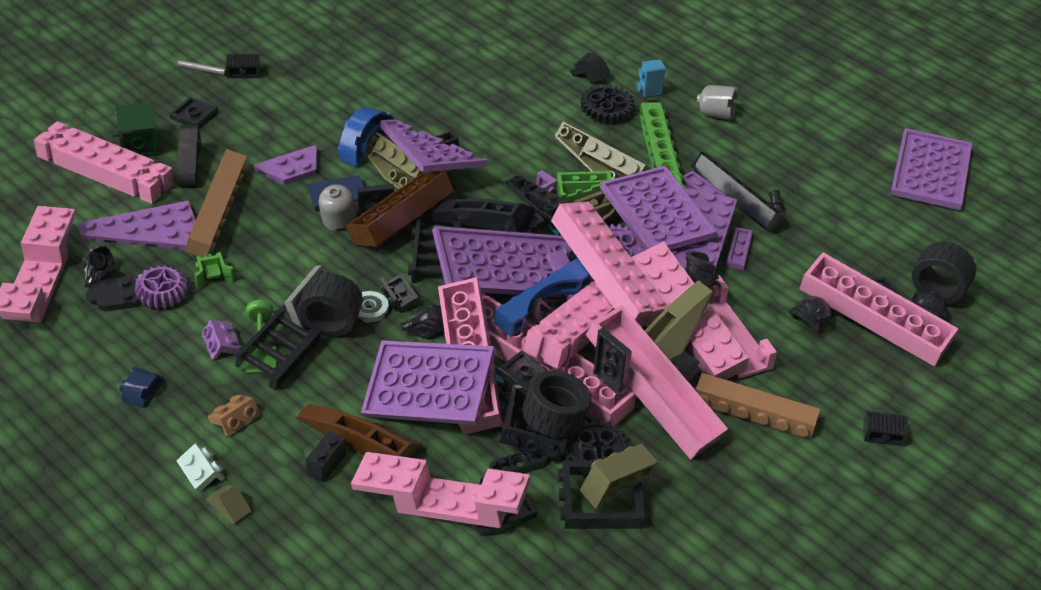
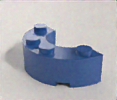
M371 107L358 109L345 122L338 147L340 161L357 167L367 157V146L372 134L378 131L381 134L387 135L380 128V121L395 120L390 113Z

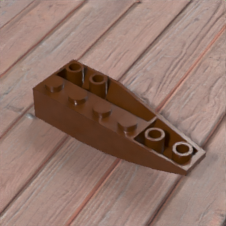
M308 404L296 416L297 420L324 434L331 431L344 437L346 446L363 455L366 452L413 458L423 447L422 443L389 426L324 406Z

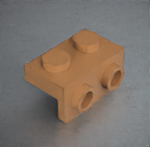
M236 395L226 405L215 408L214 413L210 414L208 419L211 424L222 426L226 436H231L258 418L260 412L252 397Z

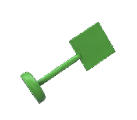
M265 300L252 301L246 306L247 316L251 320L258 322V331L263 327L262 321L269 319L274 311L273 305ZM258 348L251 354L272 368L276 367V359ZM246 361V374L265 373Z

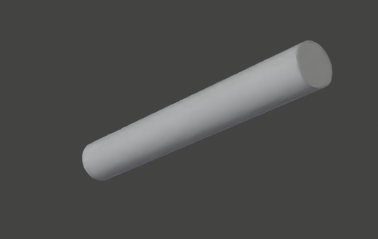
M178 60L177 63L178 67L226 75V69L182 60Z

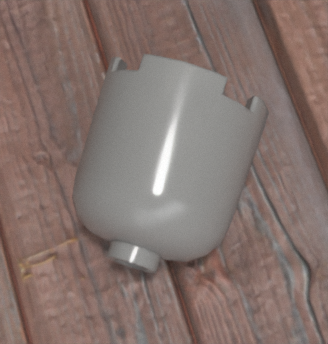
M722 85L706 86L697 97V104H700L701 112L709 117L726 120L733 119L736 112V107L733 106L734 100H738V88Z
M331 185L326 187L319 195L318 203L323 224L328 229L333 231L341 228L347 229L346 225L357 218L354 198L347 187Z

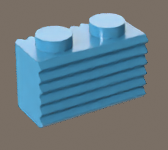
M660 59L642 62V67L639 69L640 82H637V89L643 97L662 94L666 68Z

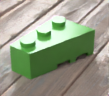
M610 171L557 172L556 193L562 199L574 203L577 199L602 191L600 183L612 180Z

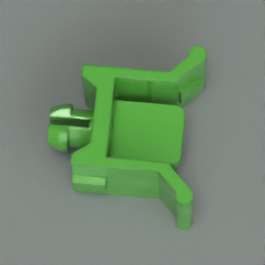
M218 252L215 256L208 254L209 257L205 254L203 258L196 256L197 262H195L198 272L195 273L197 290L201 289L205 284L204 274H206L207 279L220 277L222 272V277L225 281L234 283L233 267L224 264L221 252Z

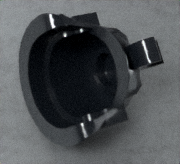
M685 251L687 261L685 271L692 281L696 283L699 280L709 289L713 285H717L721 289V284L716 280L719 279V276L713 273L715 266L709 262L708 255L697 251Z
M933 290L920 293L915 292L910 302L942 320L947 315L948 307L945 306L943 297Z
M816 296L806 297L804 300L795 302L796 306L788 309L791 317L794 319L801 317L819 335H822L824 328L831 323L830 311L834 310L823 298Z

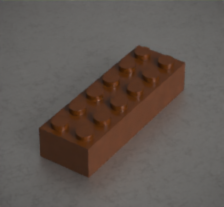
M422 172L347 224L346 227L354 245L379 247L384 244L387 238L395 236L398 230L408 227L412 220L422 217L426 210L434 208L436 203L447 199L448 195L454 190L446 172Z

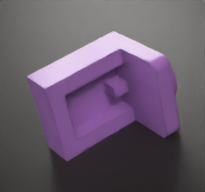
M543 170L537 173L536 185L556 194L557 180Z

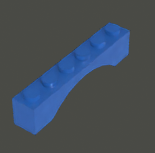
M578 258L568 262L564 267L554 271L547 278L541 279L537 284L527 288L520 295L514 296L504 305L498 306L495 311L494 324L511 337L525 328L526 318L531 310L534 299L540 298L544 300L557 294L578 293L592 282V277Z

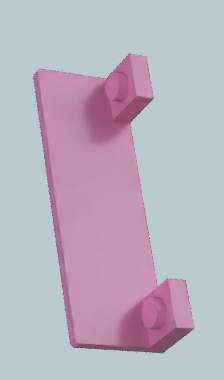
M719 275V279L716 280L719 281L722 288L719 289L717 285L711 287L714 293L709 304L749 357L747 369L736 376L743 378L773 369L777 351L768 339L761 340L760 344H757L726 302L729 287Z

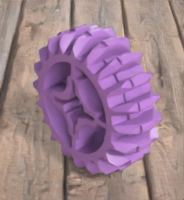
M158 265L157 268L150 267L149 271L144 270L143 274H139L135 283V293L139 302H142L143 306L148 305L149 309L153 307L157 310L162 307L166 309L168 306L173 308L174 304H180L181 300H185V295L188 292V281L180 269H175L174 266L168 268L167 265L164 267Z

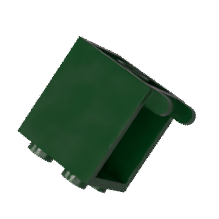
M152 102L117 105L118 130L110 131V137H119L120 147L130 151H138L142 156H158Z

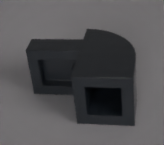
M586 53L579 61L574 63L570 73L572 76L585 72L590 83L603 80L611 71L599 55Z

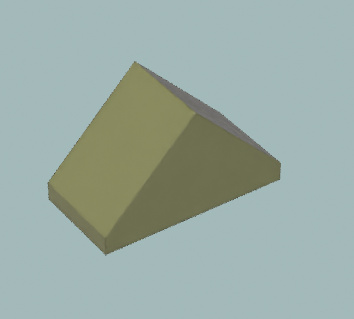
M237 485L223 486L206 498L207 502L233 525L238 524L252 514V510Z

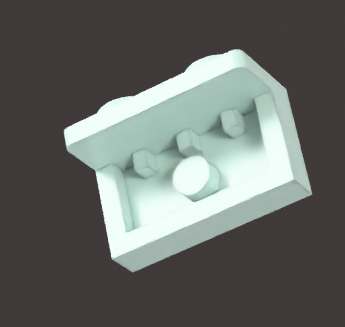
M195 443L177 462L193 487L200 492L215 478L223 481L225 477L221 472L223 470L221 465L217 461H213V453L207 447L202 448Z

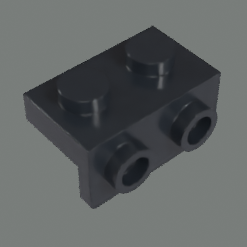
M402 273L387 282L383 276L379 278L382 283L379 286L384 296L389 295L387 299L392 308L396 307L400 313L420 302Z

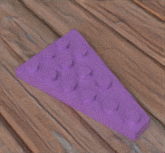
M397 119L380 121V128L424 173H432V171L447 172L453 169L464 170L465 168L485 167L487 165L486 158L478 159L474 157V153L454 144L448 146L443 143L442 139L434 137L424 131L416 132L412 130V126L404 124Z
M189 201L88 220L78 223L81 238L84 241L105 242V240L117 241V244L146 246V244L158 245V248L185 250L188 237L196 220Z

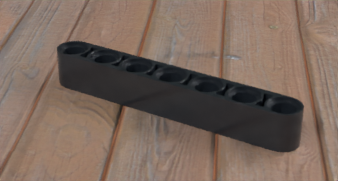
M700 151L691 167L727 197L737 199V205L772 232H776L786 216L714 158Z

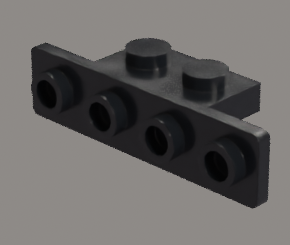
M384 184L357 187V201H354L357 216L362 215L394 192V185Z

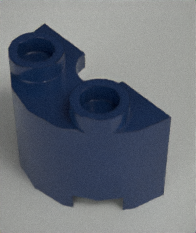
M133 367L128 378L123 380L119 387V391L122 392V401L144 408L151 400L154 389L158 390L165 381L164 377L138 367Z

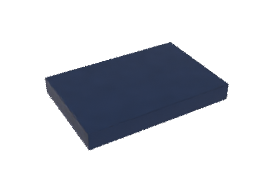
M360 175L307 184L315 211H320L319 195L328 186L342 185L347 187L351 191L354 201H357V187H364Z

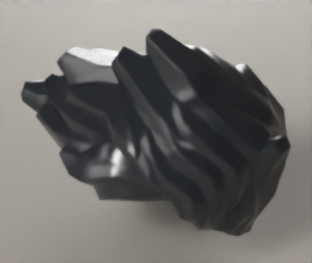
M106 245L92 246L83 258L85 288H94L98 281L106 279L115 272L116 267L113 254Z
M429 304L418 309L410 316L409 320L400 322L402 332L407 331L408 333L417 334L422 338L433 337L439 332H444L441 306Z

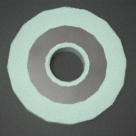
M362 292L363 303L358 318L366 323L382 320L389 311L386 297L379 292Z

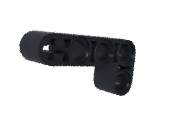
M180 125L177 165L178 186H197L199 151H201L199 125Z

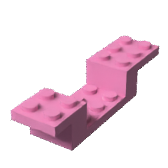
M37 206L21 241L24 262L14 284L2 283L0 287V317L2 319L30 322L42 321L69 257L65 239L76 216L75 209Z
M366 452L351 482L352 490L393 495L398 513L501 528L507 512L519 513L531 479L530 474L494 469L487 470L481 485L430 477L426 460Z

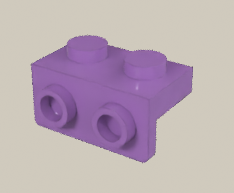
M210 319L207 326L204 327L202 335L213 360H217L221 352L236 354L237 350L241 347L232 323Z

